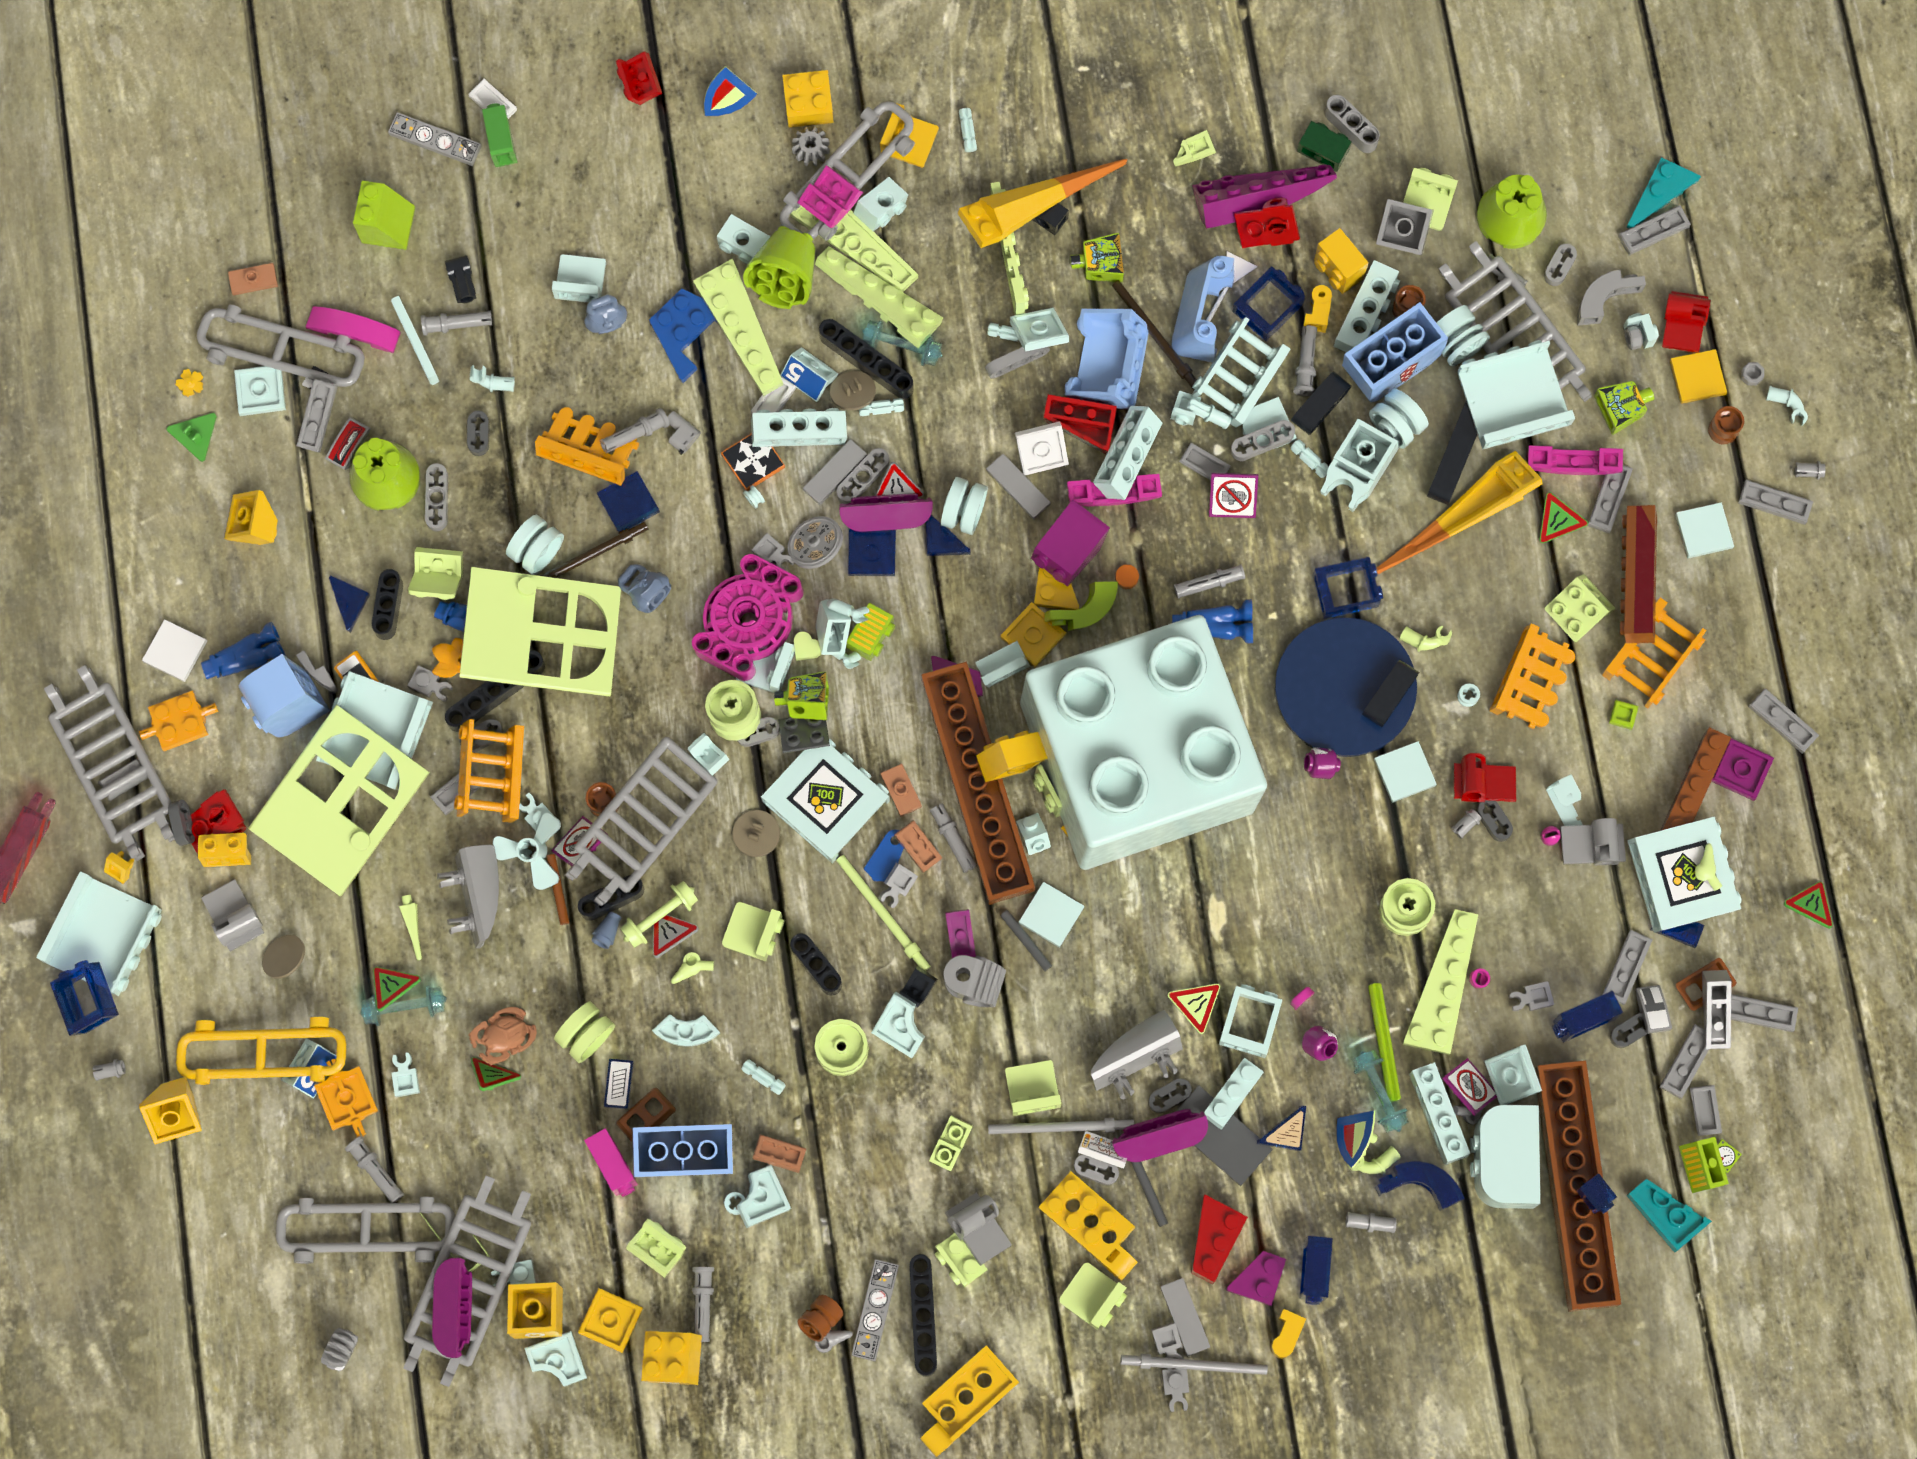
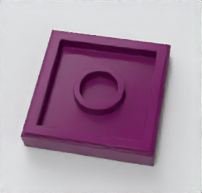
M1731 738L1711 782L1755 801L1774 757Z

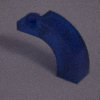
M1420 1161L1405 1162L1394 1166L1392 1169L1396 1176L1393 1177L1392 1174L1380 1178L1378 1180L1380 1184L1375 1187L1378 1195L1381 1196L1406 1184L1420 1185L1430 1192L1440 1211L1465 1199L1459 1186L1447 1172L1433 1164Z

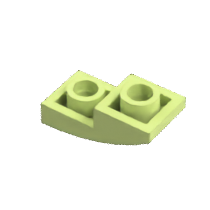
M951 1115L929 1161L952 1171L973 1125Z

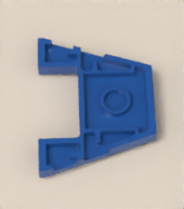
M684 289L677 292L649 319L658 340L682 383L697 370V366L682 351L708 326L716 321L703 298Z

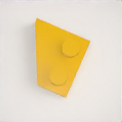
M1039 567L1034 604L1039 607L1078 610L1079 604L1072 584L1070 583L1067 587L1065 584L1055 580L1053 575L1044 568Z

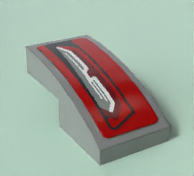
M350 417L333 442L325 459L347 470L357 449L365 442L371 428Z

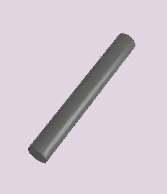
M1008 910L1000 915L1042 969L1044 971L1052 967L1051 963Z
M1131 1162L1159 1227L1168 1224L1142 1162Z

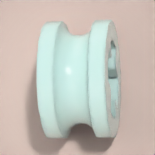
M753 485L750 486L749 491L745 490L743 492L746 499L755 509L758 508L759 503L765 502L760 492Z
M1470 683L1463 685L1457 695L1458 701L1466 707L1475 705L1480 698L1478 687ZM1468 690H1471L1473 692L1472 696L1475 695V698L1471 697L1467 700L1463 692L1467 693Z
M732 1192L725 1198V1208L730 1214L739 1215L740 1213L735 1207L734 1210L730 1208V1200L733 1197L737 1200V1197L742 1199L741 1203L745 1200V1197L741 1193Z

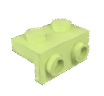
M647 1219L639 1232L628 1243L626 1249L665 1278L682 1258L686 1246L683 1245L679 1238L667 1233L659 1223Z

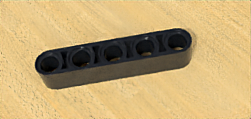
M826 319L821 322L819 334L823 344L863 373L869 375L874 381L898 398L906 399L912 395L914 383L912 376L837 321ZM827 329H833L836 331L835 334L831 336H827L824 334V332ZM846 342H851L854 344V346L850 349H845L842 347V345ZM865 355L872 357L870 362H863L860 359ZM885 368L889 369L891 372L890 374L883 376L879 373V371ZM900 382H907L909 384L905 389H901L897 385Z
M1467 401L1464 404L1427 494L1428 498L1446 505L1450 503L1477 437V431Z
M532 650L529 652V661L537 659L539 664L535 668L528 667L527 673L541 675L545 670L544 660L539 652ZM486 681L451 706L445 713V721L452 731L459 732L462 723L469 719H474L475 723L524 686ZM493 687H500L501 691L498 695L492 696L489 694ZM474 701H481L482 705L479 709H470ZM462 715V720L460 723L453 724L451 723L452 717Z
M918 1254L911 1259L909 1265L914 1359L918 1374L923 1377H929L937 1370L932 1265L926 1255ZM917 1260L926 1261L928 1264L926 1271L922 1273L915 1271V1262ZM924 1284L929 1288L927 1296L918 1297L915 1294V1289L918 1285ZM921 1309H926L930 1312V1318L926 1322H920L916 1318L917 1312ZM921 1334L931 1336L932 1342L929 1346L922 1347L918 1344V1338ZM927 1358L933 1362V1368L930 1371L923 1372L919 1368V1363L922 1359Z

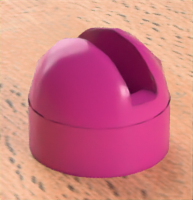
M1547 826L1541 832V840L1545 845L1553 846L1560 840V831L1554 826ZM1552 832H1556L1557 834L1547 838L1545 835Z
M1476 969L1471 972L1469 982L1475 988H1483L1489 984L1490 975L1485 969ZM1477 973H1480L1478 982L1476 983Z

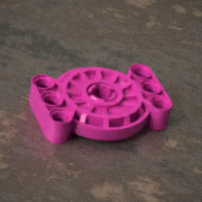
M747 554L741 559L740 568L743 574L724 580L711 592L703 612V624L706 632H700L692 639V647L700 659L742 681H748L755 676L756 668L753 661L770 656L787 640L793 622L790 603L800 601L804 594L798 577L754 554ZM757 565L755 570L747 571L748 566ZM771 575L777 576L776 580L772 582L766 581ZM790 586H797L794 592L786 591ZM788 611V618L786 622L785 613ZM750 612L756 614V621L752 620L741 624L740 620L744 614ZM710 613L711 621L708 623V617ZM709 643L706 649H698L700 644ZM723 653L729 654V657L725 660L718 659ZM742 664H749L747 670H738Z

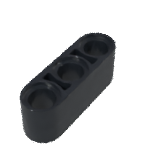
M1333 371L1298 409L1291 421L1306 434H1312L1345 397L1352 385Z
M386 569L379 576L371 623L376 636L382 640H389L396 633L403 592V581L398 572L393 569ZM388 579H397L393 586H386ZM385 601H393V604L390 608H382V605ZM382 623H389V628L386 631H378Z
M1399 659L1362 715L1382 728L1420 672Z
M630 875L624 877L623 879L626 881L630 877ZM639 879L637 882L639 888L633 893L623 892L618 887L614 892L617 894L616 901L613 903L606 902V904L600 906L594 899L604 889L602 887L582 897L578 902V911L584 919L589 921L596 920L641 898L645 890L643 882ZM587 903H594L596 905L592 913H585L583 911Z
M803 933L794 935L790 942L793 955L826 995L838 994L842 988L840 975L810 937ZM806 941L808 947L804 951H797L795 949L796 943ZM814 959H819L823 962L822 967L818 970H813L809 966ZM828 978H835L838 981L837 986L832 989L825 987L824 983Z

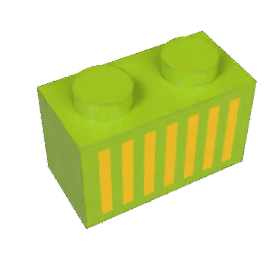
M868 603L869 613L863 614L868 620L856 624L847 639L846 648L872 661L874 656L878 657L884 647L882 644L884 638L891 636L896 625L893 624V615Z
M1716 1137L1679 1146L1692 1193L1729 1184Z

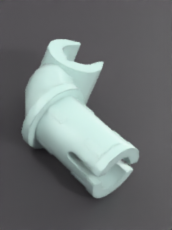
M474 365L471 366L470 381L479 383L489 389L490 392H493V390L514 392L515 377L494 376V374L486 375V367L483 366L481 370H477L474 368Z
M1769 386L1766 400L1787 404L1786 407L1791 406L1793 410L1790 418L1791 423L1793 424L1795 416L1799 415L1803 419L1801 425L1803 426L1808 419V415L1804 410L1802 401L1793 392V389L1789 391Z

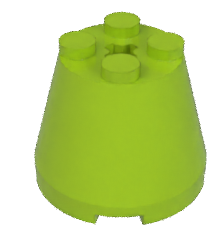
M1511 175L1490 187L1482 196L1477 209V222L1483 235L1487 239L1489 238L1493 242L1502 245L1503 248L1508 249L1525 247L1535 241L1542 232L1547 218L1541 189L1530 175Z
M780 226L747 264L743 274L746 288H751L759 295L758 299L773 307L791 309L793 305L806 304L811 294L813 283L815 246L812 243V236L808 233H800L788 227Z
M371 438L357 449L350 469V484L356 497L365 506L377 511L401 508L415 496L420 485L419 465L412 453L405 447L384 439Z

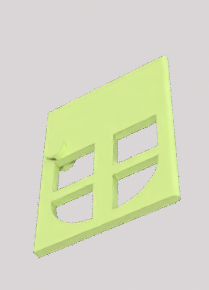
M471 567L459 677L610 697L621 595L620 587ZM536 589L568 593L565 626L533 622ZM578 595L591 599L601 609L605 617L607 632L575 628ZM531 640L563 644L560 678L527 673ZM573 645L605 650L599 667L586 677L570 679Z
M336 704L248 829L336 894L342 896L430 772ZM344 733L357 734L369 740V743L352 767L322 747V745L330 738ZM384 752L391 757L399 773L400 786L395 799L366 779ZM315 755L345 775L327 802L297 781ZM359 786L388 807L371 833L366 832L341 813Z

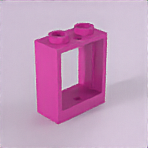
M605 1128L585 1139L587 1147L612 1192L616 1196L621 1195L625 1197L635 1191L634 1186L638 1185L607 1129Z

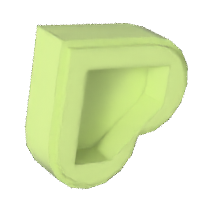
M799 632L795 635L796 661L814 659L821 655L819 641L812 639L809 633Z

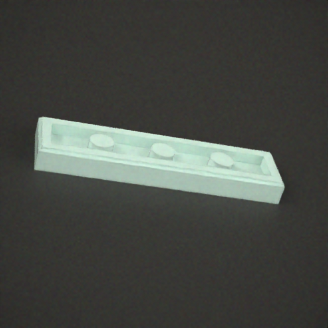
M400 297L392 298L393 307L430 384L438 383L439 379Z

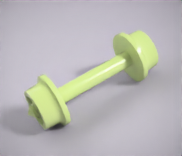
M684 881L678 885L672 884L670 887L676 894L674 898L638 925H635L629 917L627 918V922L620 928L625 935L623 941L630 942L634 948L642 943L646 945L648 942L642 935L644 931L680 904H683L689 912L692 910V905L698 901L694 895L695 888L688 887Z

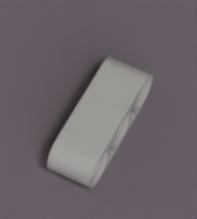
M1331 96L1327 100L1325 117L1342 134L1346 135L1363 153L1375 151L1380 137L1378 129L1343 96ZM1338 106L1341 110L1333 111L1331 107ZM1353 121L1357 126L1351 127L1347 122ZM1368 136L1374 141L1366 142L1363 138Z

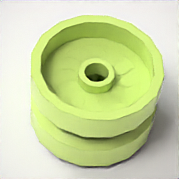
M738 680L720 682L711 689L706 697L705 708L712 729L718 736L726 740L738 741L749 737L756 731L762 714L756 695L748 684Z
M1410 878L1397 880L1388 887L1380 901L1379 913L1381 920L1388 930L1397 935L1409 936L1417 934L1427 926L1435 911V899L1428 886L1421 881ZM1403 905L1410 906L1411 910L1409 911L1408 908L1404 909Z
M591 1001L576 1010L560 1027L554 1037V1040L563 1049L571 1047L569 1054L578 1063H582L596 1052L615 1028V1024L606 1016L598 1018L600 1010Z
M845 1019L833 1020L821 1027L816 1036L814 1046L818 1062L824 1070L837 1076L851 1075L861 1069L867 1060L869 1050L866 1035L861 1027L851 1020ZM841 1044L843 1046V1044H846V1048L840 1051L837 1045Z

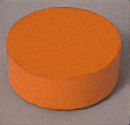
M1122 565L1119 567L1115 576L1118 586L1123 589L1135 587L1139 580L1138 570L1132 565Z

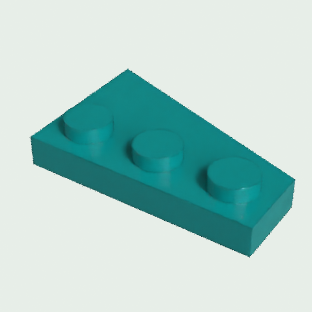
M1645 1179L1626 1195L1674 1253L1712 1222L1707 1217H1702L1694 1212L1690 1206L1683 1205L1674 1199L1671 1194L1648 1179Z

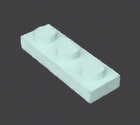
M1244 1058L1204 1113L1207 1120L1222 1130L1264 1072Z

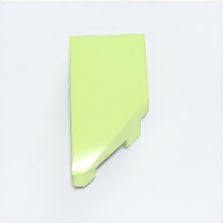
M1206 130L1182 141L1179 153L1173 161L1175 166L1194 162L1216 153L1208 131Z

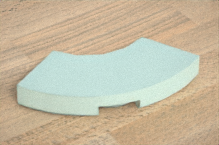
M669 1014L652 1030L662 1040L678 1046L704 1044L720 1034L717 1028L704 1015L696 1020L682 1021Z

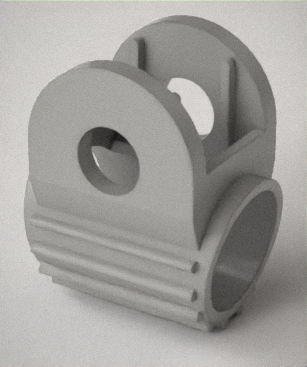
M965 955L956 956L945 966L944 982L948 992L952 996L962 999L963 1003L993 1008L996 1006L1006 969L981 956H976V958ZM961 973H966L970 978L962 982L957 979V976Z

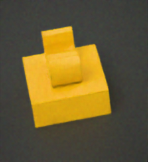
M120 851L117 855L111 852L106 857L104 872L124 884L129 879L134 858L126 861L123 859V851Z

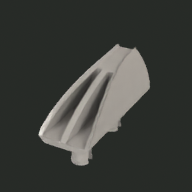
M494 845L470 846L459 849L455 856L457 870L437 873V880L447 879L439 883V888L457 884L461 885L468 916L447 919V925H457L450 928L449 933L453 934L471 930L475 948L477 949L484 945L485 940L491 933L498 906L499 876Z
M1165 1010L1158 1012L1130 1029L1100 1056L1091 1069V1077L1096 1091L1113 1083L1121 1099H1125L1123 1087L1132 1096L1134 1090L1126 1076L1157 1062L1164 1078L1169 1077L1166 1066H1168L1173 1074L1177 1073L1178 1069L1175 1067L1170 1055L1182 1050L1183 1047L1179 1032Z

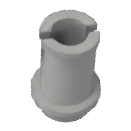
M1817 461V463L1796 462L1795 477H1816L1817 480L1820 477H1825V464H1822L1820 461Z
M1474 809L1466 810V815L1451 827L1452 831L1458 834V837L1461 839L1475 825L1480 824L1479 821L1482 818Z
M114 1059L113 1062L93 1066V1070H96V1072H93L96 1081L114 1076L121 1078L126 1073L123 1060Z

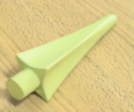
M405 895L401 897L403 906H399L410 934L416 959L421 960L417 904L412 903L411 895Z

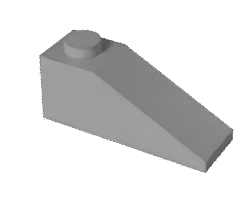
M1727 970L1702 971L1706 1049L1731 1048L1730 976Z

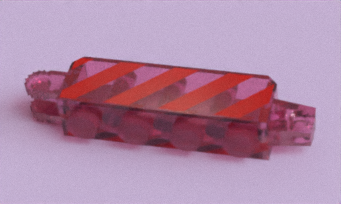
M39 792L34 794L27 807L24 806L0 848V904L8 902L50 826L51 820L48 818L55 807L56 800L50 798L45 803L41 813L36 810L43 798V794Z

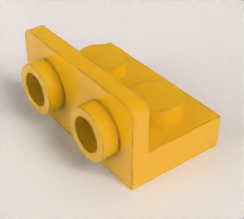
M246 833L199 835L198 859L203 867L251 865V854L247 849Z

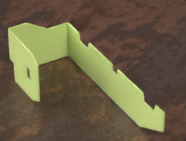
M420 1213L441 1241L442 1239L439 1237V1235L436 1233V1231L433 1229V1227L430 1225L427 1219L423 1216V1214ZM472 1234L474 1238L477 1240V1242L480 1244V1246L483 1248L487 1256L490 1257L487 1250L484 1248V1246L481 1244L478 1238L474 1234ZM477 1263V1264H476L473 1268H471L469 1271H471V1272L474 1271V1270H475L476 1268H478L481 1264Z

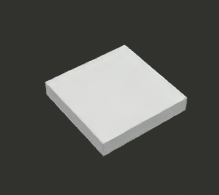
M1060 421L1015 432L1021 468L1024 475L1069 465Z
M164 619L142 661L185 682L207 640Z

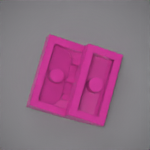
M825 166L814 185L809 183L797 203L828 227L833 228L850 211L863 191L831 167Z

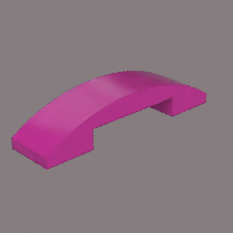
M313 306L306 324V329L326 335L329 333L344 335L350 339L370 344L372 348L394 353L401 333L395 328L363 316Z
M1529 446L1528 464L1534 471L1553 474L1605 475L1622 473L1623 449L1599 448V451L1552 449V446Z
M1159 474L1137 475L1125 500L1106 498L1090 480L1067 482L1069 503L1074 500L1081 506H1112L1162 497Z

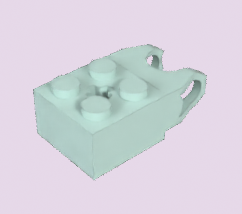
M1357 419L1328 467L1326 481L1321 489V494L1326 496L1338 485L1349 486L1353 490L1348 510L1353 512L1361 502L1370 496L1399 449L1398 441ZM1367 450L1370 451L1369 456L1362 455V451L1365 453Z

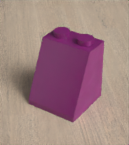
M1072 500L1037 544L1031 559L1038 567L1044 568L1052 574L1055 580L1068 587L1101 550L1110 527Z

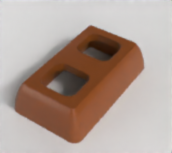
M1721 958L1713 960L1676 983V989L1690 1010L1695 1011L1703 1006V997L1692 1001L1685 991L1686 987L1695 983L1702 992V971L1727 970L1731 979V988L1737 984Z
M653 1088L616 1121V1125L632 1142V1129L627 1125V1120L634 1114L639 1115L645 1122L644 1127H659L675 1113L676 1108L658 1088ZM652 1098H656L663 1105V1109L656 1116H652L645 1108L646 1103Z

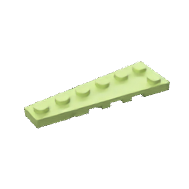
M994 182L990 185L991 195L1006 191L1001 189L1000 182ZM1013 232L1001 240L1000 243L1014 314L1020 315L1025 314V310L1028 309L1029 297L1027 288H1024L1023 276L1019 274L1018 270L1020 261L1018 253H1015L1013 245H1016Z
M802 206L795 211L793 210L790 214L793 219L810 230L819 221L817 217ZM851 209L836 225L838 229L834 236L827 240L828 243L902 292L918 279V274L875 232L855 216Z
M830 246L817 257L816 266L838 284H841L849 293L864 300L863 304L869 309L873 307L881 314L880 318L886 323L890 321L898 328L897 332L915 347L920 348L942 323L943 317Z
M733 259L693 280V284L762 395L765 396L783 386V381Z
M1456 909L1453 911L1431 972L1405 1035L1403 1045L1447 1055L1451 1054L1478 914Z

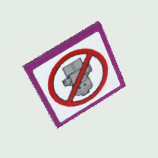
M1211 473L1209 517L1256 518L1258 474Z
M582 816L551 852L572 867L581 856L574 846L592 825V822ZM594 836L586 847L593 852L596 851V847L601 842Z
M1468 1058L1442 1078L1451 1088L1453 1094L1457 1095L1461 1103L1474 1116L1497 1098L1494 1088Z

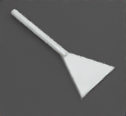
M1227 251V257L1234 258L1235 278L1233 283L1257 268L1256 265ZM1228 286L1223 288L1206 319L1207 321H1211L1229 288Z

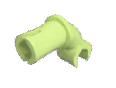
M1406 626L1399 640L1412 645L1420 652L1421 650L1435 649L1440 645H1447L1450 642L1452 631L1449 632L1448 636H1441L1440 633L1443 626H1440L1436 630L1435 636L1428 638V635L1423 636Z
M1390 1146L1388 1150L1377 1159L1373 1158L1371 1162L1364 1161V1157H1362L1354 1168H1351L1348 1164L1347 1166L1352 1171H1361L1368 1174L1381 1173L1384 1175L1386 1173L1385 1170L1399 1160L1401 1156L1394 1147Z

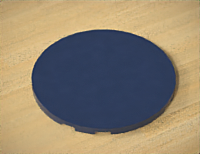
M1355 618L1324 620L1302 631L1292 640L1283 653L1275 679V696L1278 709L1292 733L1297 735L1311 748L1333 749L1339 757L1369 754L1393 741L1406 726L1416 702L1417 680L1415 679L1382 728L1363 716L1362 713L1399 659L1412 668L1414 666L1401 643L1380 626Z

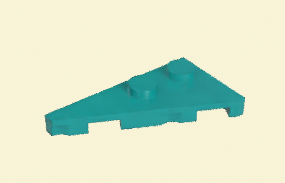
M1661 157L1626 228L1630 229L1641 224L1648 216L1659 211L1693 184L1698 183L1701 176Z

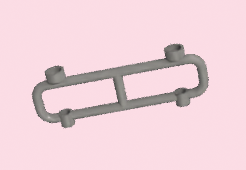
M889 101L880 103L873 110L867 107L860 116L863 119L861 124L796 194L790 191L785 196L783 202L786 205L780 213L781 226L804 233L789 221V215L793 210L795 211L801 206L797 202L809 183L814 185L825 166L835 167L853 182V185L861 189L895 151L902 156H906L915 145V142L908 137L914 125L909 113L898 104ZM892 111L903 120L904 128L860 176L857 175L840 159L870 126H874L883 112ZM819 220L806 233L810 234L813 239L820 235L827 241L834 236L838 227L830 228Z
M228 305L227 310L222 308L209 310L204 314L197 330L198 343L202 348L209 351L206 359L216 365H224L227 356L313 380L318 379L338 385L339 387L353 385L358 380L364 365L365 357L362 350L350 344L351 339L347 336L338 335L335 340L240 314L242 309L235 305ZM220 317L231 323L238 322L280 334L272 358L208 341L206 333L212 319ZM289 337L333 348L340 353L347 352L353 354L355 362L350 375L346 378H341L281 361Z
M420 1197V1203L314 1204V1199L300 1198L299 1204L287 1205L278 1214L276 1240L281 1249L294 1253V1263L299 1264L314 1263V1253L415 1252V1262L429 1263L435 1262V1251H441L455 1215L448 1205L434 1203V1197ZM440 1212L444 1214L446 1219L445 1237L438 1242H370L371 1213L428 1214ZM361 1213L360 1242L290 1243L286 1239V1221L291 1214Z

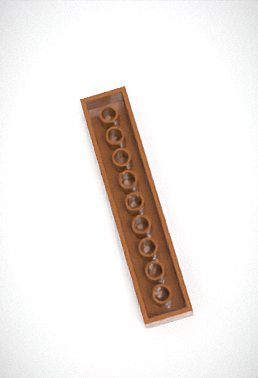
M967 661L922 674L921 681L989 905L1034 892V881L1003 779L985 782L976 756L984 751V746L991 744V740Z
M1584 1060L1538 1065L1535 1068V1072L1542 1091L1537 1093L1567 1309L1568 1312L1617 1307L1621 1305L1605 1187L1604 1183H1602L1603 1174L1587 1063Z

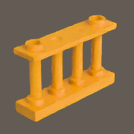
M1661 597L1656 602L1655 621L1658 623L1662 622L1691 643L1684 654H1682L1655 634V643L1652 644L1677 661L1670 672L1639 651L1638 643H1625L1602 674L1609 681L1614 675L1616 677L1620 676L1650 698L1645 704L1647 709L1652 703L1657 706L1665 695L1661 692L1693 648L1698 651L1706 640L1702 637L1707 631L1704 628L1696 636L1666 614L1667 611L1664 610L1668 602ZM1627 657L1636 659L1663 679L1657 690L1625 668L1626 666L1623 662Z
M469 719L462 723L458 734L459 739H461L458 795H456L454 800L457 817L467 814L468 809L500 812L503 815L502 822L512 823L519 819L524 726L514 725L506 733L474 729V719ZM473 739L504 742L507 745L506 754L498 756L472 752ZM471 762L501 765L505 768V777L503 779L471 776ZM470 785L501 789L504 792V800L499 803L469 799Z

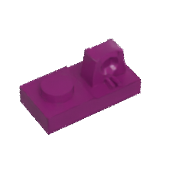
M969 909L945 912L952 958L961 955L976 957Z

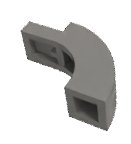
M1615 270L1596 279L1589 286L1580 303L1577 325L1601 323L1604 317V302L1616 295L1642 293L1646 285L1645 276L1637 277L1636 274H1631L1621 278V271Z

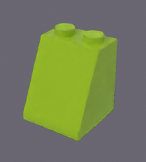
M362 181L353 221L361 242L407 250L415 206L383 183Z

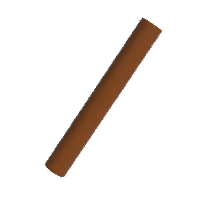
M547 855V863L559 875L556 855ZM559 875L558 883L553 885L552 888L560 925H567L570 922Z

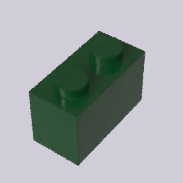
M1311 121L1298 144L1297 152L1322 165H1331L1333 170L1338 172L1350 150L1352 141L1342 133H1335L1329 130L1323 123Z

